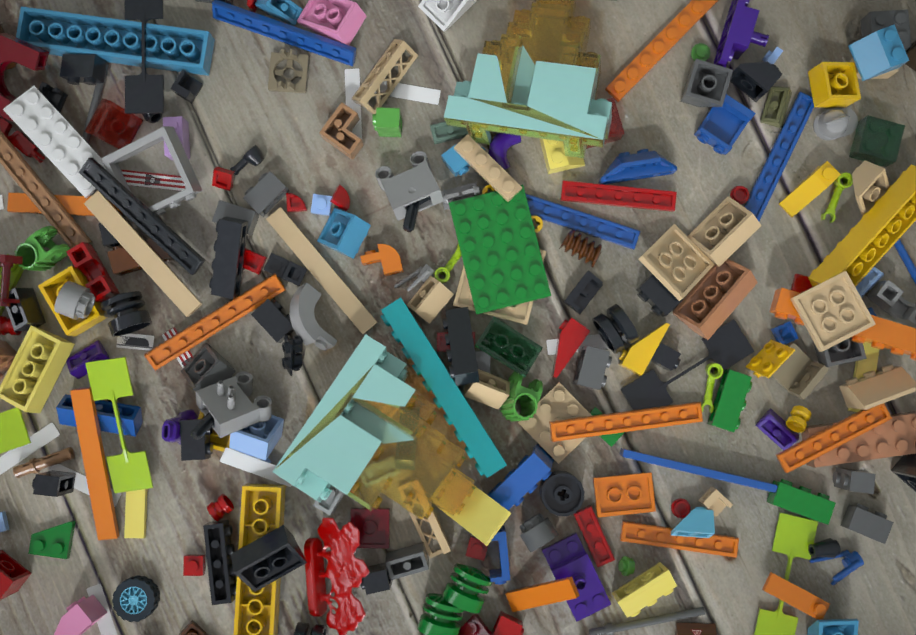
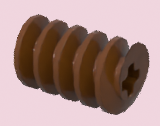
M572 229L565 237L560 248L565 246V253L571 249L572 257L578 253V260L585 257V264L592 261L591 267L593 268L602 252V245L599 244L594 247V240L588 244V237L581 240L582 234L579 233L574 236L575 230Z

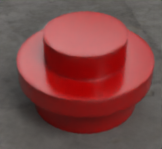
M736 186L730 192V198L740 205L746 203L750 196L748 189L744 186Z
M678 498L671 504V512L678 518H685L691 511V506L685 499Z

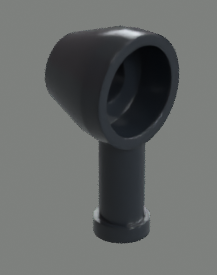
M257 145L253 146L230 170L234 171L235 175H238L248 163L257 167L264 160Z

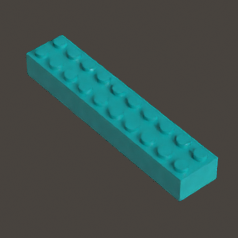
M400 297L381 309L383 313L381 315L382 320L386 326H391L394 330L391 334L396 342L403 344L404 348L401 350L406 358H411L415 363L412 367L416 374H422L425 379L422 382L428 392L432 390L435 398L433 400L438 408L442 407L446 412L443 415L449 426L453 424L456 428L454 434L459 442L464 441L466 444L464 448L469 458H475L477 462L475 467L480 475L485 474L488 478L507 466L502 455L455 381L450 377V373L403 299Z

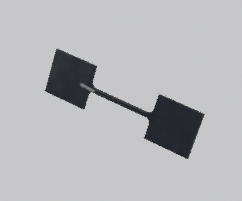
M124 0L125 20H140L142 22V72L139 75L125 76V114L164 113V75H149L146 72V23L151 19H163V0Z
M733 319L718 328L709 340L702 338L701 340L708 349V356L666 382L660 381L652 369L621 388L620 390L632 409L639 410L670 405L673 403V400L666 390L667 385L709 359H713L717 364H720L724 371L755 352L736 321Z

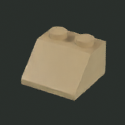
M865 160L852 173L855 197L862 216L874 206L875 202L887 192L890 186L885 168Z

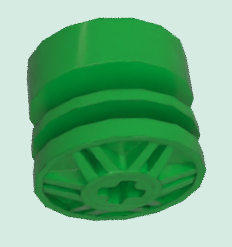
M456 563L453 568L456 573H451L450 575L451 579L456 583H447L442 597L450 604L462 610L480 613L485 599L478 593L487 594L489 592L486 586L492 585L490 577L477 568Z
M426 594V603L423 605V609L427 613L420 616L417 628L419 632L424 635H458L460 624L456 621L462 620V612L465 610L447 602L442 597V594Z

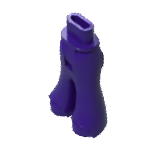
M185 410L174 418L166 419L162 426L163 440L172 443L177 442L181 445L180 420L198 419L194 410Z

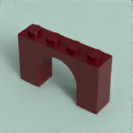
M0 33V116L14 122L3 110L17 99L5 86L4 72L12 62H16L34 71L45 70L49 51L8 33Z

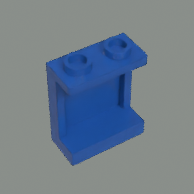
M726 94L723 106L712 107L694 135L697 136L700 142L712 146L715 152L726 155L732 149L733 144L747 123L753 118L755 112Z
M502 525L491 540L498 541L500 569L489 570L490 582H495L497 585L507 583L506 581L511 580L505 526Z

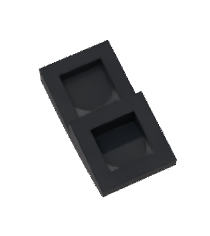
M274 253L270 254L263 269L271 274L276 273L278 277L297 286H300L307 271L306 268Z

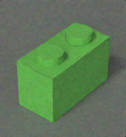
M376 107V114H373V126L375 131L378 132L379 137H402V115L400 108Z

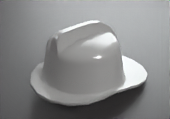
M848 107L833 108L820 113L815 118L813 124L814 132L823 140H835L853 133L857 128L858 118L855 112Z

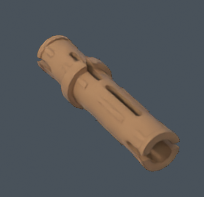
M68 447L38 459H30L29 462L14 466L13 473L17 478L31 473H39L44 468L74 459V450Z

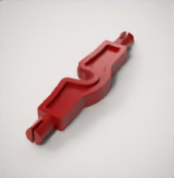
M0 117V130L12 145L27 157H33L39 163H42L41 159L45 160V157L37 151L38 147L18 130L8 136L12 124Z

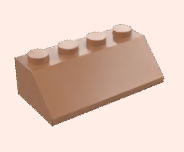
M727 259L720 267L715 264L672 313L695 333L709 340L758 282L751 270Z

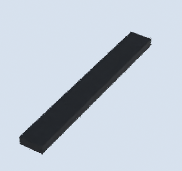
M88 158L78 173L191 275L196 274L205 262V259L94 158Z

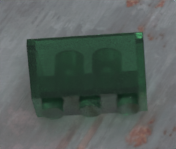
M494 316L475 344V347L523 377H526L543 348Z

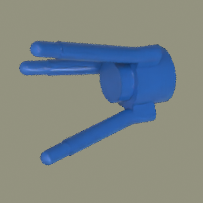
M845 550L835 557H844L842 564L845 568L833 576L831 585L837 584L851 572L864 565V561L858 552L853 551L850 553L849 550ZM817 557L810 559L809 561L810 563H814L834 558Z

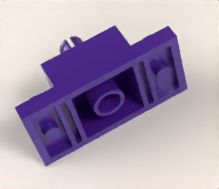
M750 0L731 1L713 64L726 67L728 61H731L732 58L738 60L750 43L762 47L766 46L769 35L754 31L760 10L747 7Z
M576 532L541 549L556 580L571 576L574 580L580 596L566 601L576 622L612 605Z

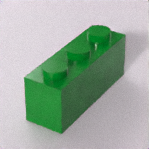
M730 369L724 370L713 403L714 410L710 413L707 422L708 425L729 432H735V429H738L741 422L739 418L740 413L746 407V394L752 388L751 376Z
M781 479L780 482L773 480L772 484L778 485L775 493L769 492L766 502L829 525L836 504L829 500L830 496L819 492L816 496L811 494V489L799 486V489L792 487V482Z

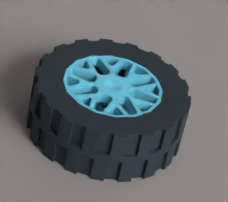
M140 575L132 576L116 587V591L113 593L112 603L114 605L113 609L117 612L116 614L128 622H139L147 618L158 607L157 604L160 601V592L158 591L157 584L152 579Z

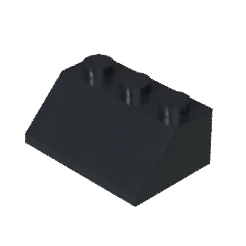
M284 525L231 554L234 573L254 592L307 563L294 536Z

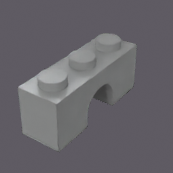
M891 281L877 282L867 295V298L901 324L916 328V304L906 301L901 296L904 291Z

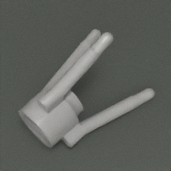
M427 264L423 267L420 266L415 272L395 284L394 288L399 287L417 275V279L407 288V291H410L420 281L425 283L430 275L434 277L435 271Z

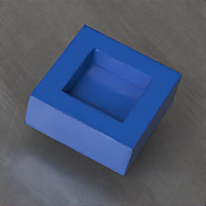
M791 321L771 329L776 342L785 345L799 339Z

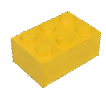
M70 266L41 283L38 287L67 336H78L105 320L104 313L106 311L102 310L101 302L95 301L90 314L83 319L79 317L75 320L55 312L56 298L67 281L84 287L88 283L86 276L81 270Z

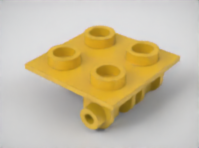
M770 340L745 367L754 371L753 374L757 378L764 376L769 379L793 354L795 349Z

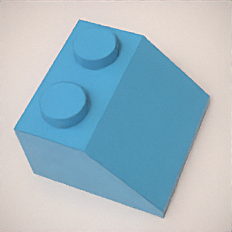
M895 24L875 31L848 46L862 81L898 69L909 61Z
M334 208L317 241L354 259L371 225L356 215Z
M817 620L808 627L807 635H858L859 620Z

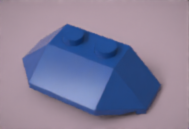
M642 149L637 151L636 154L623 152L618 154L598 184L607 185L671 175L677 171V166L656 151Z

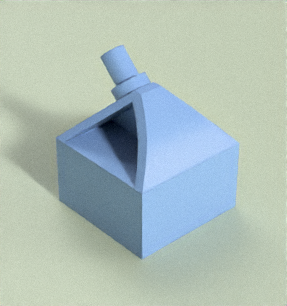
M271 415L270 420L266 422H258L231 433L229 448L271 463L268 456L282 436L284 419Z

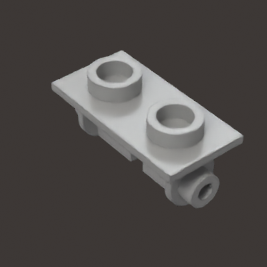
M477 183L441 191L444 200V210L450 209V202L480 195Z

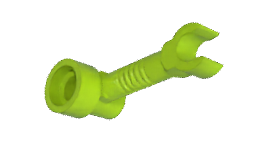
M842 173L833 182L835 189L831 197L832 199L826 211L821 215V220H824L826 215L829 214L831 216L829 223L835 221V212L840 195L845 188L853 184L850 173Z
M459 244L445 267H440L435 271V279L442 284L449 280L450 271L461 257ZM439 275H444L445 278L440 279Z
M710 363L705 368L708 377L705 396L701 403L702 412L705 405L710 406V413L714 410L712 396L715 379L720 378L723 374L722 366L717 363ZM712 367L715 368V371L713 373H711Z

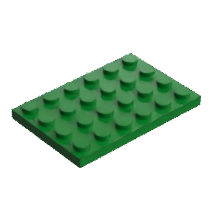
M520 185L522 190L509 202L497 191L449 203L476 315L551 297L523 185Z

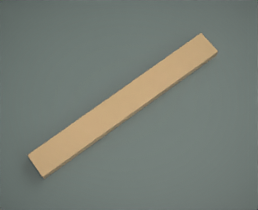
M97 191L84 203L186 317H189L202 305L200 300L101 192Z
M281 207L266 218L363 335L378 323Z

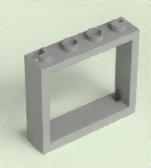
M163 126L101 158L106 170L130 191L118 164L165 141L186 189L148 207L157 216L166 213L165 209L169 207L173 209L182 205L181 201L185 199L186 201L195 199L197 197L196 194L203 191L174 127Z

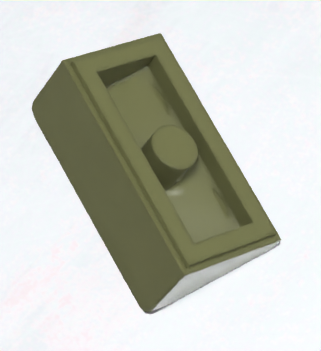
M776 86L770 88L761 116V123L782 128L792 95L790 88Z

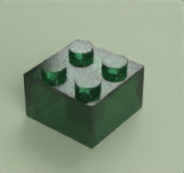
M867 115L858 121L849 157L861 161L865 160L883 167L895 163L905 125Z

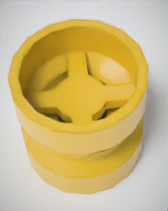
M796 405L790 412L791 416L788 417L786 426L794 432L802 433L807 427L806 422L810 420L812 413L807 408Z

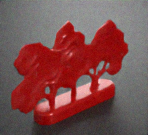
M323 517L317 531L323 540L324 547L319 538H308L304 544V557L307 561L305 571L308 610L311 616L322 617L327 611L328 604L330 611L326 616V624L329 628L336 629L339 635H347V632L354 631L358 627V623L362 622L366 616L361 602L352 594V588H358L362 583V578L366 577L370 571L363 560L354 556L357 547L360 545L359 529L353 523L348 522L340 530L333 518ZM330 547L331 551L326 552V549ZM324 558L328 560L326 571L324 567ZM325 577L329 578L332 584L329 594L326 593ZM330 599H334L338 603V608L332 605Z

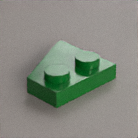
M70 521L32 534L28 554L60 559L70 558L76 521Z

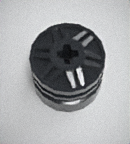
M140 291L121 293L101 303L102 310L106 311L104 316L106 318L115 317V319L108 322V327L113 337L130 334L152 324L148 310L138 311V309L145 305V302L140 300L142 298Z

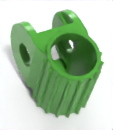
M46 226L29 236L25 243L17 246L14 252L15 256H23L22 264L18 265L23 270L46 271L47 269L51 270L57 262L68 255L66 251L71 248L68 244H55L52 238L58 234L57 229L54 226ZM43 247H48L50 250L46 252Z
M514 371L508 379L510 382V396L500 407V412H502V416L506 417V420L513 422L533 418L543 390L541 380L534 379L526 388L521 386L523 379L521 372ZM517 400L521 405L520 414H518L515 409V403Z

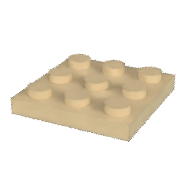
M675 224L639 258L641 263L679 301L715 265Z
M847 271L790 298L819 352L876 325Z
M560 382L537 403L538 408L533 418L518 421L558 464L585 438L552 442L549 421L592 416Z

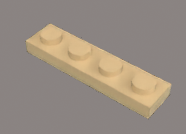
M468 134L454 147V150L507 202L522 190V187Z

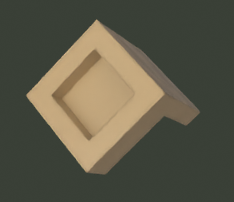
M710 487L698 500L707 510H713L714 516H718L726 506L730 508L733 506L729 500L713 487Z

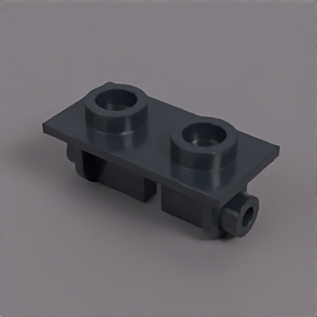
M284 334V342L282 343L284 358H282V365L292 376V370L299 371L302 367V353L299 352L303 350V340L297 335L289 339L287 334Z

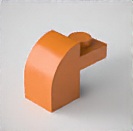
M377 244L379 252L370 250L364 252L365 255L360 256L364 266L381 262L385 276L404 272L398 252L389 245Z

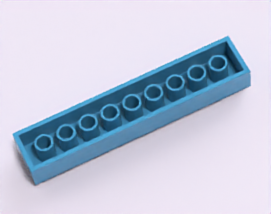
M21 7L16 37L49 51V55L95 54L109 63L142 67V22ZM146 23V67L177 72L184 70L187 73L209 76L215 39L209 31Z

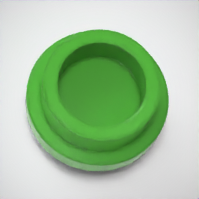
M696 44L691 50V57L694 61L696 59L706 61L710 57V49L706 44Z
M623 556L618 564L619 571L623 576H629L635 571V562L628 556Z

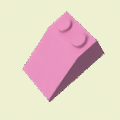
M309 0L297 22L323 37L350 45L367 16L356 2L350 0Z
M94 595L88 598L84 596L66 608L68 612L61 617L54 635H82L108 612Z

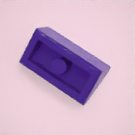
M97 340L69 357L66 363L69 373L75 378L80 379L88 374L86 362L110 358L102 343Z
M769 409L755 425L783 451L799 440V433L790 430L786 426V421L772 409Z

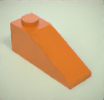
M770 572L762 588L763 591L817 620L824 619L830 603Z

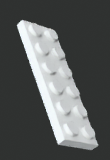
M32 86L3 109L86 199L97 190L78 172L88 158H94L105 168L101 157L35 86Z

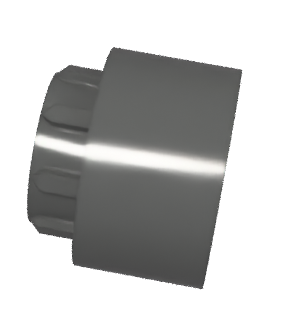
M540 513L520 525V530L522 531L520 537L530 552L537 550L559 535L549 518H544Z

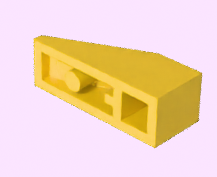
M826 161L807 176L779 205L792 218L830 186L841 174Z
M664 323L629 346L627 350L623 349L618 358L621 360L619 365L638 376H642L670 324Z

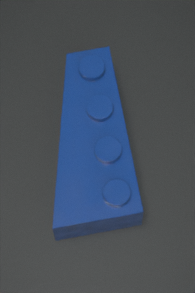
M537 443L533 447L532 454L530 456L525 455L517 465L518 468H513L504 477V481H500L487 495L511 512L509 509L513 505L517 507L524 500L523 496L527 492L531 494L538 487L536 483L541 479L546 480L552 472L550 470L554 459Z

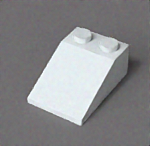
M422 0L418 7L445 32L477 0Z

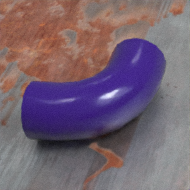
M497 133L491 141L488 154L504 170L511 167L507 158V151L511 146L521 143V136Z

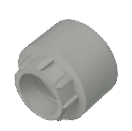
M67 281L56 298L54 310L75 320L79 317L82 319L86 318L94 306L95 296L90 293L89 288Z

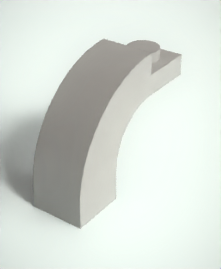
M305 283L296 290L290 303L291 324L296 335L301 337L306 346L314 342L316 347L326 351L334 347L337 340L324 331L315 319L314 308L322 294L308 283Z

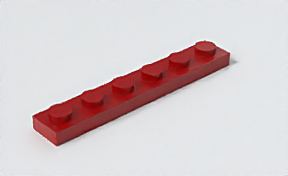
M562 181L560 201L674 212L677 192Z

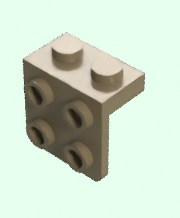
M789 343L788 346L794 348L795 351L774 372L772 377L791 395L805 400L819 381L824 378L829 369L825 365L812 361L796 344Z

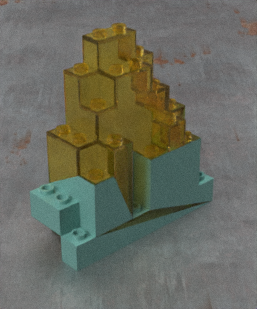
M536 0V3L532 2L530 11L527 9L515 10L513 22H508L506 34L501 35V40L485 41L482 54H477L472 82L457 81L454 96H448L444 114L446 124L466 128L469 136L476 143L490 145L492 138L490 131L562 141L565 156L584 158L587 145L603 147L604 141L608 139L612 120V102L602 98L596 100L601 76V55L595 52L586 53L591 23L590 18L585 16L574 17L576 0Z
M366 334L273 470V473L320 503L322 500L326 501L332 492L330 488L333 486L370 511L373 508L378 509L383 501L381 496L384 495L421 520L424 517L429 518L434 510L431 507L432 504H435L452 516L455 513L459 515L465 506L462 503L465 496L470 497L476 488L473 486L475 482L473 479L455 469L456 466L460 468L466 459L463 456L465 451L447 440L444 434L431 427L437 417L436 406L418 395L414 388L404 383L408 377L407 364L387 352L384 345Z

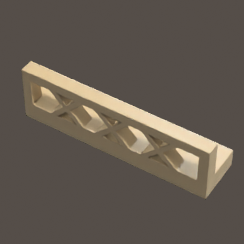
M394 39L351 99L356 104L363 105L372 115L376 114V107H382L418 55L404 40ZM406 50L411 56L407 62H402V54ZM394 66H398V74L396 77H391V69ZM387 81L388 88L385 92H380L381 83ZM376 96L377 103L372 108L368 101L371 97Z
M419 477L399 486L398 490L420 538L424 542L430 559L441 553L451 552L449 541ZM412 486L416 493L415 498L407 497L403 489ZM415 503L422 506L424 510L422 517L414 514L413 507ZM423 520L430 523L432 528L431 534L422 531L421 525ZM431 538L437 540L441 547L434 552L431 551L429 546Z

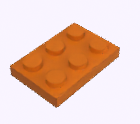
M651 472L593 477L597 517L656 512Z

